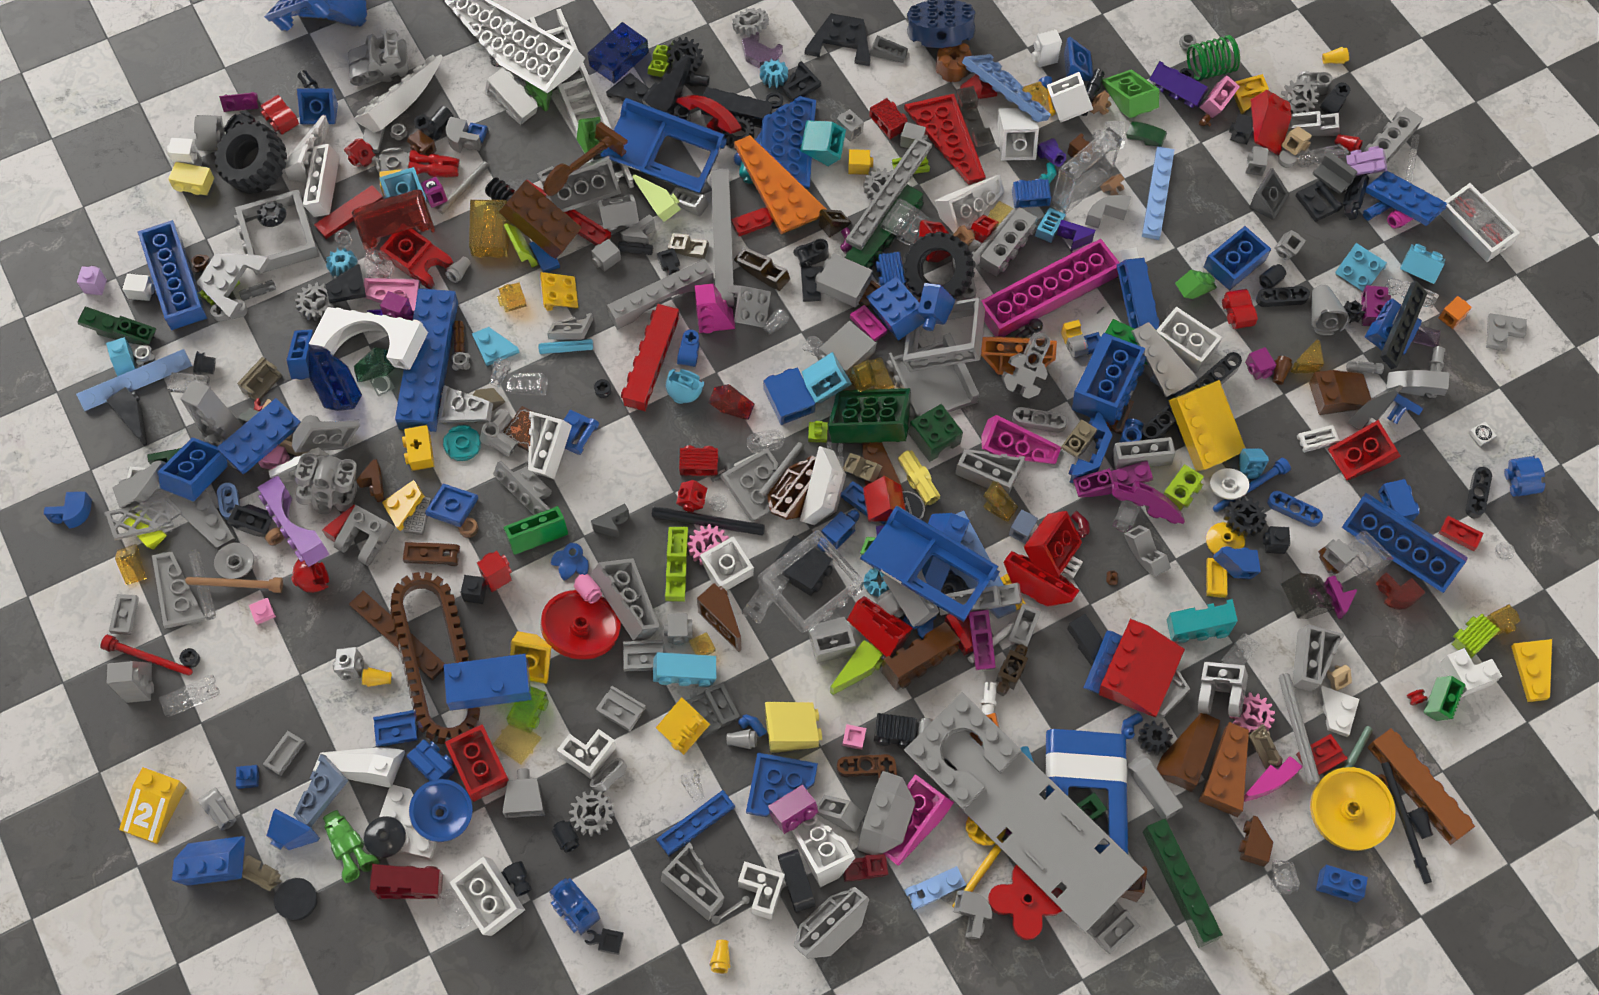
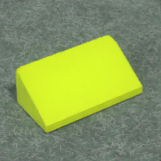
M140 511V512L136 513L135 515L140 516V514H141L143 511ZM147 515L143 517L144 519L153 522ZM129 517L123 523L132 526L136 520ZM140 522L136 529L147 528L149 525ZM162 530L137 535L152 550L167 536Z

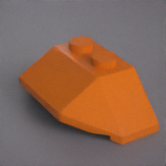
M983 337L981 356L998 375H1003L1004 371L1013 375L1016 367L1010 365L1008 361L1011 356L1024 353L1030 338ZM1036 339L1037 346L1043 345L1044 339ZM1050 340L1049 348L1042 361L1045 368L1056 360L1057 341ZM1029 355L1028 362H1035L1036 355Z

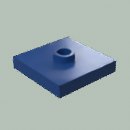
M443 483L425 511L426 516L461 527L477 502L478 495Z

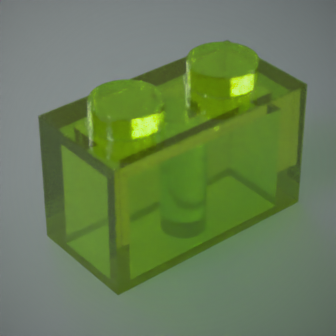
M530 686L532 700L514 702L506 718L508 725L529 734L538 727L540 722L539 716L542 711L546 710L549 704L546 692Z

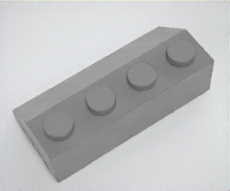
M606 156L585 163L569 175L566 184L557 194L546 196L563 212L621 194L610 158ZM547 176L541 177L543 186Z

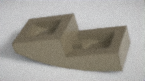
M672 233L668 249L674 248L676 253L684 256L705 259L709 242L708 240L691 239L689 234Z
M850 453L843 469L849 474L872 483L876 481L883 466Z

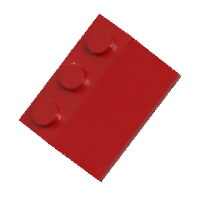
M1067 511L1049 513L1028 540L1024 549L1031 563L1055 577H1059L1082 544V540Z

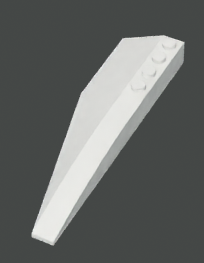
M444 0L500 66L546 93H549L576 73L585 59L574 47L492 0Z

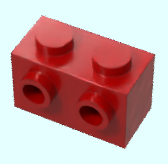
M498 551L486 554L482 560L477 562L481 577H484L491 592L512 581L510 564L504 555L500 556Z

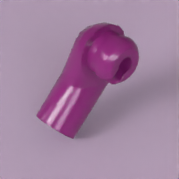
M844 228L841 234L845 240L840 248L844 253H847L853 246L846 243L850 230Z

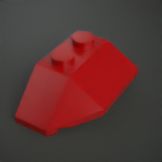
M1011 551L1003 562L1011 583H1019L1022 594L1030 596L1036 602L1047 607L1070 603L1080 591L1064 576L1055 577L1031 563L1029 557Z

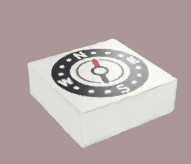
M1486 422L1481 423L1468 432L1480 447L1497 437Z

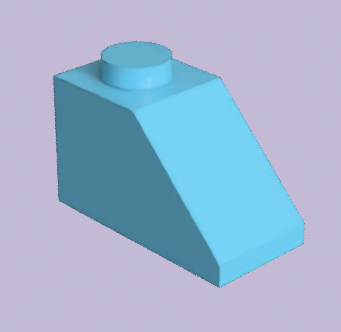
M125 337L106 343L117 377L137 369L132 348Z

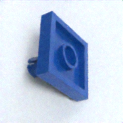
M1398 394L1394 399L1396 405L1387 419L1391 421L1396 414L1397 416L1393 422L1398 424L1406 410H1411L1420 415L1423 407Z

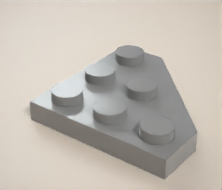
M768 448L722 473L720 476L751 522L764 517L770 510L767 495L764 499L758 496L759 491L778 467V462Z

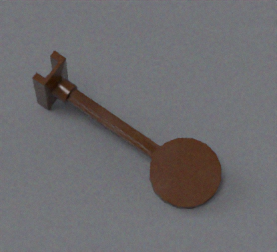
M598 123L596 125L595 138L599 141V144L574 161L570 166L565 163L557 165L544 182V193L548 196L557 194L566 184L572 172L579 169L603 150L610 148L622 157L626 154L624 145L628 143V140L604 123Z

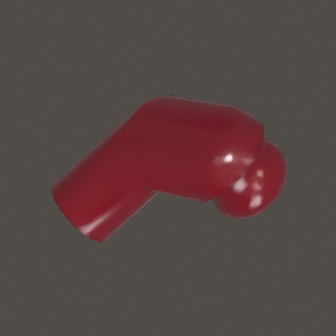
M1075 511L1070 518L1078 524L1079 529L1077 532L1080 538H1085L1086 534L1088 535L1090 532L1089 522L1078 511Z

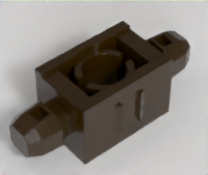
M1019 644L1015 651L1010 649L997 675L996 682L999 683L996 692L1004 696L1010 688L1014 690L1028 661V658L1025 657L1028 651L1027 646ZM1015 664L1017 672L1011 673V676L1008 675L1009 671L1007 668Z

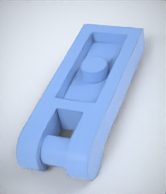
M956 866L917 885L910 886L904 891L912 901L911 906L913 910H916L966 887V883ZM922 891L924 898L920 899L917 893Z

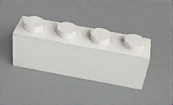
M330 144L314 146L312 151L303 206L313 217L329 215L340 156Z

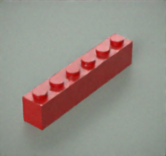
M657 304L656 310H652L650 316L651 323L645 328L644 341L641 340L639 344V355L635 356L633 360V371L629 372L627 376V387H624L621 392L624 406L646 411L680 319L679 309Z

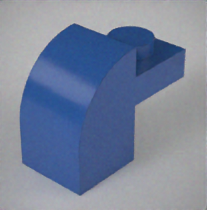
M86 491L66 492L64 506L44 507V515L52 523L59 524L64 522L68 528H74L84 523L89 517L92 499Z

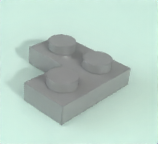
M1490 313L1487 318L1486 348L1505 351L1508 336L1524 338L1526 336L1527 319Z

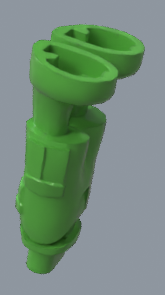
M334 810L323 817L326 824L324 828L331 843V850L336 860H342L343 862L341 878L345 883L352 882L360 876V871L350 856L351 853L355 854L358 864L364 872L371 871L372 864H379L376 856L364 852L362 849L364 841L354 831L346 818L340 815L338 810Z

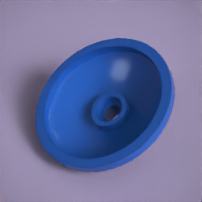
M446 779L429 781L422 785L411 799L409 806L410 822L415 831L423 838L433 842H447L460 836L468 827L472 818V802L466 790L453 781ZM442 810L444 815L437 816L436 811Z

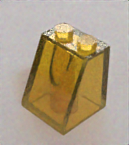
M470 200L469 248L472 256L508 257L510 238L504 224H511V222L499 213L507 200Z

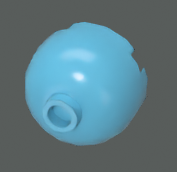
M672 369L667 376L666 391L676 403H690L700 396L704 387V381L701 383L699 381L700 377L691 371L681 369L680 372H675V369Z

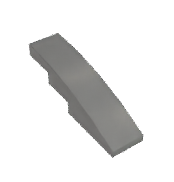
M1014 583L985 588L970 612L1021 604L1020 584ZM975 588L945 595L964 605ZM939 608L941 616L949 615L948 612Z

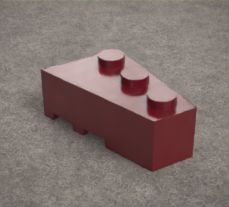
M372 864L370 890L378 899H441L443 873L438 867L426 866L425 868H417L414 866Z

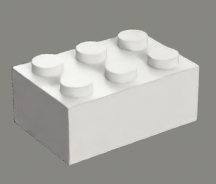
M1178 307L1171 312L1156 330L1186 365L1196 373L1216 351L1222 339L1220 335Z
M483 856L450 882L483 935H494L525 911L491 858Z

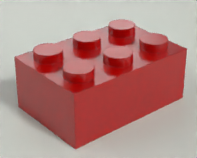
M483 724L445 742L473 802L507 786L509 779Z

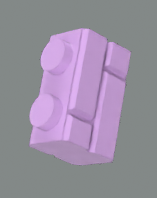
M1374 146L1368 148L1369 151L1361 152V150L1351 151V155H1346L1347 164L1358 171L1356 176L1387 171L1384 149Z

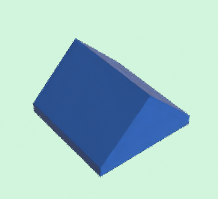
M1067 38L1064 51L1066 77L1080 72L1083 81H1090L1093 76L1091 52L1073 38Z
M333 88L297 89L300 124H316L322 115L326 116L329 124H336L338 102Z

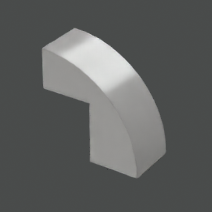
M1111 195L1100 199L1089 210L1085 225L1099 228L1103 214L1124 220L1131 196Z
M1139 525L1124 533L1134 556L1151 575L1156 577L1171 568L1167 555L1156 550L1149 529Z

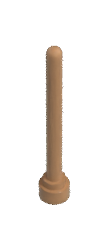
M187 577L185 579V583L188 585L266 588L273 593H282L283 590L282 577H274L269 579V581Z

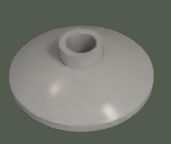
M231 543L222 547L214 559L215 570L225 579L244 577L250 572L254 564V555L251 549L242 543ZM235 562H239L238 565L233 566Z

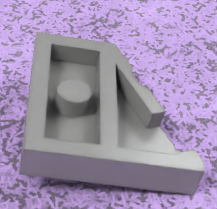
M592 313L586 314V318L576 321L574 317L552 323L547 333L548 339H584L593 321Z

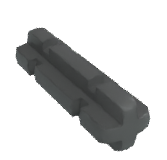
M269 280L265 282L266 284L254 285L249 287V290H240L239 295L245 301L250 299L251 296L253 298L267 293L266 291L268 290L269 292L276 289L274 281Z

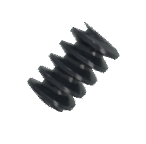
M495 177L487 184L485 193L502 208L515 193V190L510 188V185L506 184L504 180H499L498 177Z

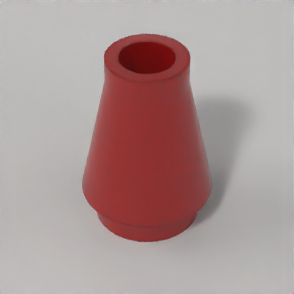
M1338 134L1335 144L1351 152L1360 150L1363 140H1360V137Z

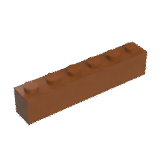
M1392 728L1375 739L1367 747L1381 764L1389 762L1396 782L1418 808L1423 807L1428 812L1429 821L1449 845H1452L1476 827L1470 816L1458 807L1457 801L1446 793L1443 785L1434 779L1428 767L1416 758L1415 752L1404 744L1402 737L1397 732H1394Z

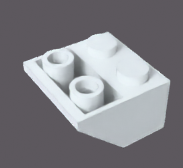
M1080 72L1047 85L1060 123L1093 110Z

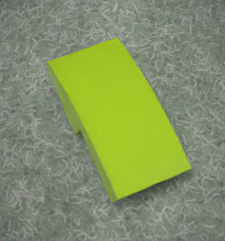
M656 46L647 74L662 77L667 72L670 64L667 63L669 57L666 56L668 46Z

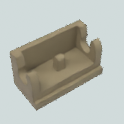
M261 357L237 384L242 393L255 401L257 398L261 399L282 377V374L277 371L275 365Z

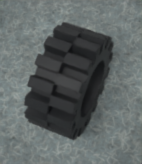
M736 116V120L742 127L741 130L745 132L744 135L735 136L723 130L725 139H727L726 145H729L731 149L735 147L734 142L747 136L754 138L753 123H750L749 119L745 121L743 116L742 119Z

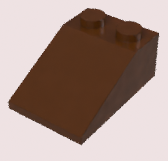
M1338 370L1315 372L1309 382L1319 415L1359 410L1371 399L1364 374Z
M713 583L697 597L698 613L740 652L742 650L741 635L727 596L728 593L722 586L718 587Z

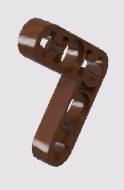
M887 754L841 757L836 767L839 775L843 777L878 775L879 781L882 772L885 771V766L881 764L884 763V760H888V764H892L889 766V773L897 775L895 759ZM854 761H857V771H854L855 767H849L848 771H844L842 767L840 768L844 762H847L848 766H854ZM863 761H869L872 768L865 771L860 767V764Z

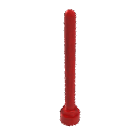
M109 634L103 637L100 648L108 652L117 650L188 676L193 673L192 668L119 643L116 637Z

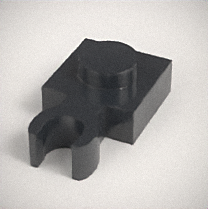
M674 248L657 253L663 271L668 270V275L680 271L678 268L680 261Z
M603 928L602 934H597L594 930H587V934L594 935L593 940H585L587 945L599 944L598 951L616 955L620 954L624 932Z

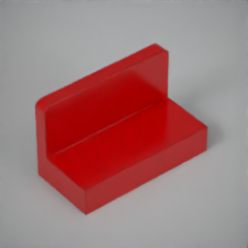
M951 614L947 615L945 622L960 639L959 648L965 656L973 652L969 617L967 616L963 622Z

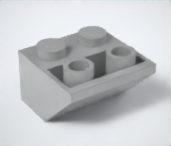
M845 617L806 626L817 664L855 653L856 644Z

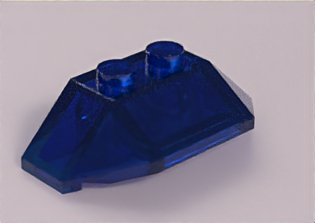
M327 348L309 350V379L323 407L335 411L355 409L362 397V393L349 367L339 358L330 354L331 352Z

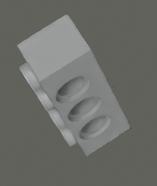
M1407 107L1402 112L1398 111L1392 119L1393 122H1388L1383 129L1384 132L1382 134L1378 133L1373 140L1374 143L1372 145L1369 143L1363 152L1369 151L1368 148L1379 146L1385 151L1386 163L1390 161L1415 133L1423 120L1421 116Z
M1019 207L980 256L979 267L996 277L1000 272H1004L1008 267L1009 260H1013L1018 254L1020 246H1025L1028 240L1027 237L1035 233L1038 227L1036 225L1037 217Z

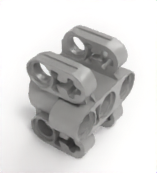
M313 453L302 454L295 471V482L298 485L296 490L297 502L301 505L313 503L314 510L320 514H329L333 505L340 511L349 509L353 506L357 493V483L354 481L357 473L356 462L351 459L340 460L333 456L323 455L317 457ZM306 460L314 461L311 465H306L303 462ZM350 466L353 469L351 471H345L343 470V467ZM305 490H308V495H306V497H303L305 494ZM344 496H346L347 501H345V503H341L343 502Z

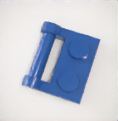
M569 410L564 421L572 425L564 449L581 455L584 451V445L594 429L596 430L600 424L595 419L587 418L573 410ZM586 425L587 428L577 444H573L583 426Z

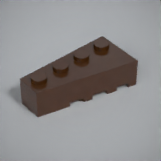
M945 622L926 633L924 640L916 639L907 650L901 648L896 651V655L892 659L890 656L884 658L881 673L895 691L899 688L904 689L911 684V680L916 676L918 678L922 677L929 667L939 665L946 655L949 654L951 656L959 649L960 639Z

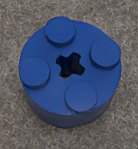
M1535 455L1508 461V468L1504 469V475L1506 480L1511 482L1510 493L1513 497L1537 494L1544 491L1545 483L1541 482V477H1545V473L1539 458H1535Z

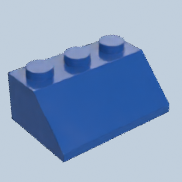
M239 836L188 843L174 859L172 881L189 886L242 879L245 837Z

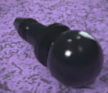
M1038 318L1032 319L1029 325L1026 324L1025 329L1015 337L1025 338L1028 335L1032 336L1034 333L1040 332L1043 329V322Z

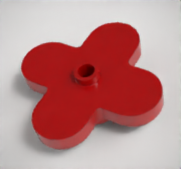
M1017 864L1012 871V884L996 885L988 894L987 901L991 910L997 914L1011 915L1013 917V930L1023 940H1032L1039 935L1042 930V916H1055L1062 912ZM1056 887L1051 893L1058 898L1063 891ZM1024 897L1030 898L1031 902H1025Z

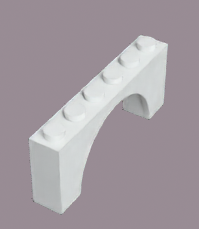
M328 307L309 345L317 354L333 357L337 349L352 336L366 331H380L389 335L390 345L386 356L387 359L396 368L410 370L428 332L418 320L411 321L401 317L392 318L387 315L379 316L369 312L361 313L356 310L348 311L338 307Z

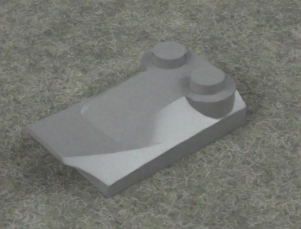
M308 415L302 419V422L293 433L292 447L295 452H309L311 449L318 447L323 451L345 449L360 427L359 419L350 421H320L317 416Z

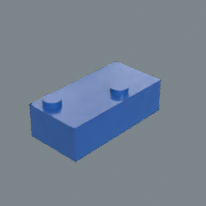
M526 654L444 664L446 703L450 711L532 700Z

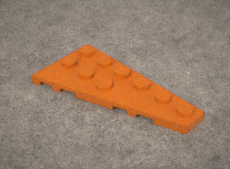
M747 136L734 142V146L780 234L819 219L820 210L826 208L754 138Z

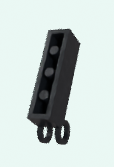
M706 87L703 95L724 106L735 118L739 116V119H742L743 116L745 121L749 119L750 123L752 122L753 126L762 128L764 116L772 114V108L776 109L783 106V97L777 92L768 94L766 100H759L750 96H742L733 92ZM771 97H778L780 99V102H769L768 100ZM701 109V114L712 116Z

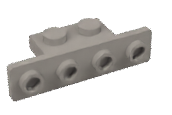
M502 461L497 462L493 475L533 515L550 509L542 500L549 497L552 490L533 472L529 471L527 466L513 472Z

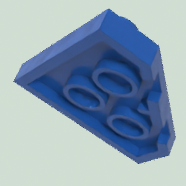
M757 753L746 814L768 817L770 815L769 805L801 785L806 790L814 786L818 763Z

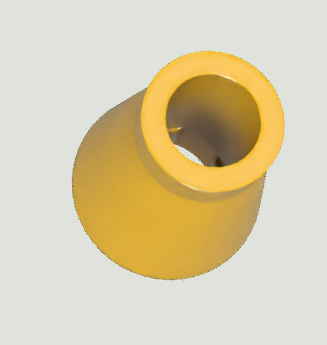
M1340 47L1323 53V64H1344L1349 61L1348 49Z
M370 667L363 669L362 685L371 687L391 684L392 672Z
M719 939L716 941L709 964L711 971L714 973H727L728 968L731 967L729 942L727 940Z

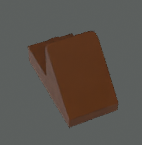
M374 459L356 481L360 488L369 487L371 496H375L377 502H382L385 500L381 467L378 460Z

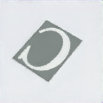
M386 371L369 379L378 396L395 388Z

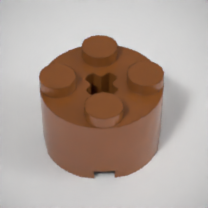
M961 43L953 47L939 48L936 72L942 76V79L948 82H959L962 78L968 76L970 71L966 69L967 66L962 61L964 57L972 56L969 45Z

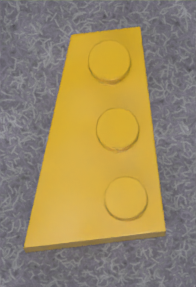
M1552 639L1514 643L1511 648L1527 702L1549 699Z

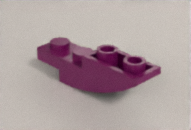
M1144 461L1113 471L1109 468L1073 479L1078 497H1095L1113 494L1111 488L1114 482L1132 487L1135 480L1145 483L1152 481L1153 476L1148 461Z
M1136 480L1132 487L1117 482L1113 483L1111 489L1116 499L1121 501L1129 500L1138 506L1145 505L1147 514L1153 518L1158 519L1160 517L1173 524H1184L1185 520L1180 509L1155 488Z

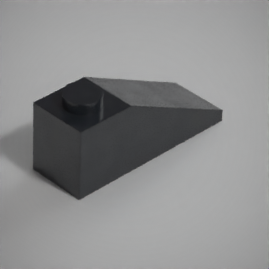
M124 387L107 399V402L145 446L147 445L142 407L138 403L140 398L134 391L130 392Z

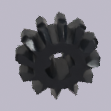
M1155 720L1151 722V725L1145 723L1143 725L1144 729H1140L1138 732L1141 735L1137 739L1138 742L1142 743L1140 748H1147V754L1153 751L1155 756H1158L1160 752L1166 753L1167 748H1170L1172 745L1170 740L1173 738L1172 734H1168L1169 727L1164 729L1163 722L1157 725Z

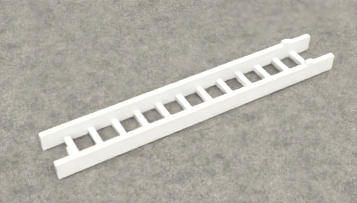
M557 9V17L561 27L546 32L551 35L564 32L566 39L562 41L578 51L562 11ZM534 16L530 17V22L537 26ZM582 62L577 71L580 70L583 78L561 83L557 86L576 135L578 121L575 116L597 110L601 122L611 128L585 65ZM586 84L588 91L567 97L565 89ZM591 96L594 104L575 110L572 109L570 102ZM620 164L622 171L615 173L617 181L625 176L629 187H634L633 178L628 167Z

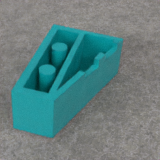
M1233 599L1226 600L1227 604L1216 607L1214 603L1207 604V609L1196 610L1194 607L1171 612L1166 619L1170 639L1178 643H1185L1191 639L1203 641L1209 637H1216L1217 639L1226 638L1238 622Z

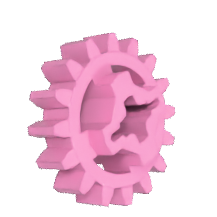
M708 524L707 529L700 526L701 531L694 530L695 536H689V554L694 555L693 561L699 559L701 566L703 563L700 555L720 544V542H717V538L721 543L729 539L728 536H724V530L718 531V526H715L714 529H711L710 524ZM696 546H698V549H701V553L698 552Z
M1249 692L1247 698L1246 696L1244 697L1243 714L1241 717H1229L1235 719L1233 724L1248 729L1251 733L1262 724L1269 731L1271 728L1270 724H1273L1275 719L1271 718L1275 711H1270L1273 705L1265 703L1267 701L1266 697L1261 700L1259 699L1260 694L1253 697L1252 693ZM1263 714L1265 715L1264 723L1262 722V721H1263V718H1262V715H1263Z

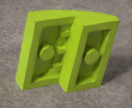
M504 224L521 262L528 259L532 268L537 266L538 263L522 232L511 224Z

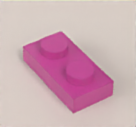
M865 305L850 314V319L872 340L877 341L887 334L885 326Z

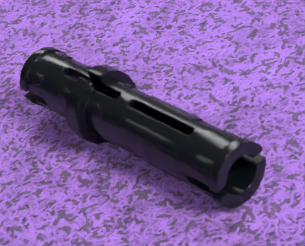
M1101 69L1094 70V74L1087 84L1086 91L1091 104L1097 91L1100 90V83L1105 75L1103 70L1099 75ZM1088 112L1081 114V116H1087Z

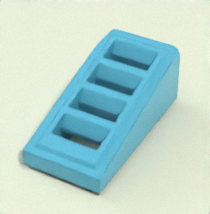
M1049 208L1040 222L1035 236L1052 243L1061 220H1064L1066 214Z

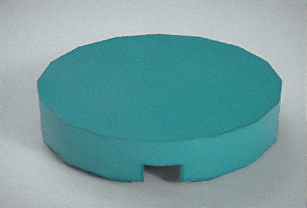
M468 425L452 427L443 438V447L446 454L456 461H467L474 458L481 449L478 431Z

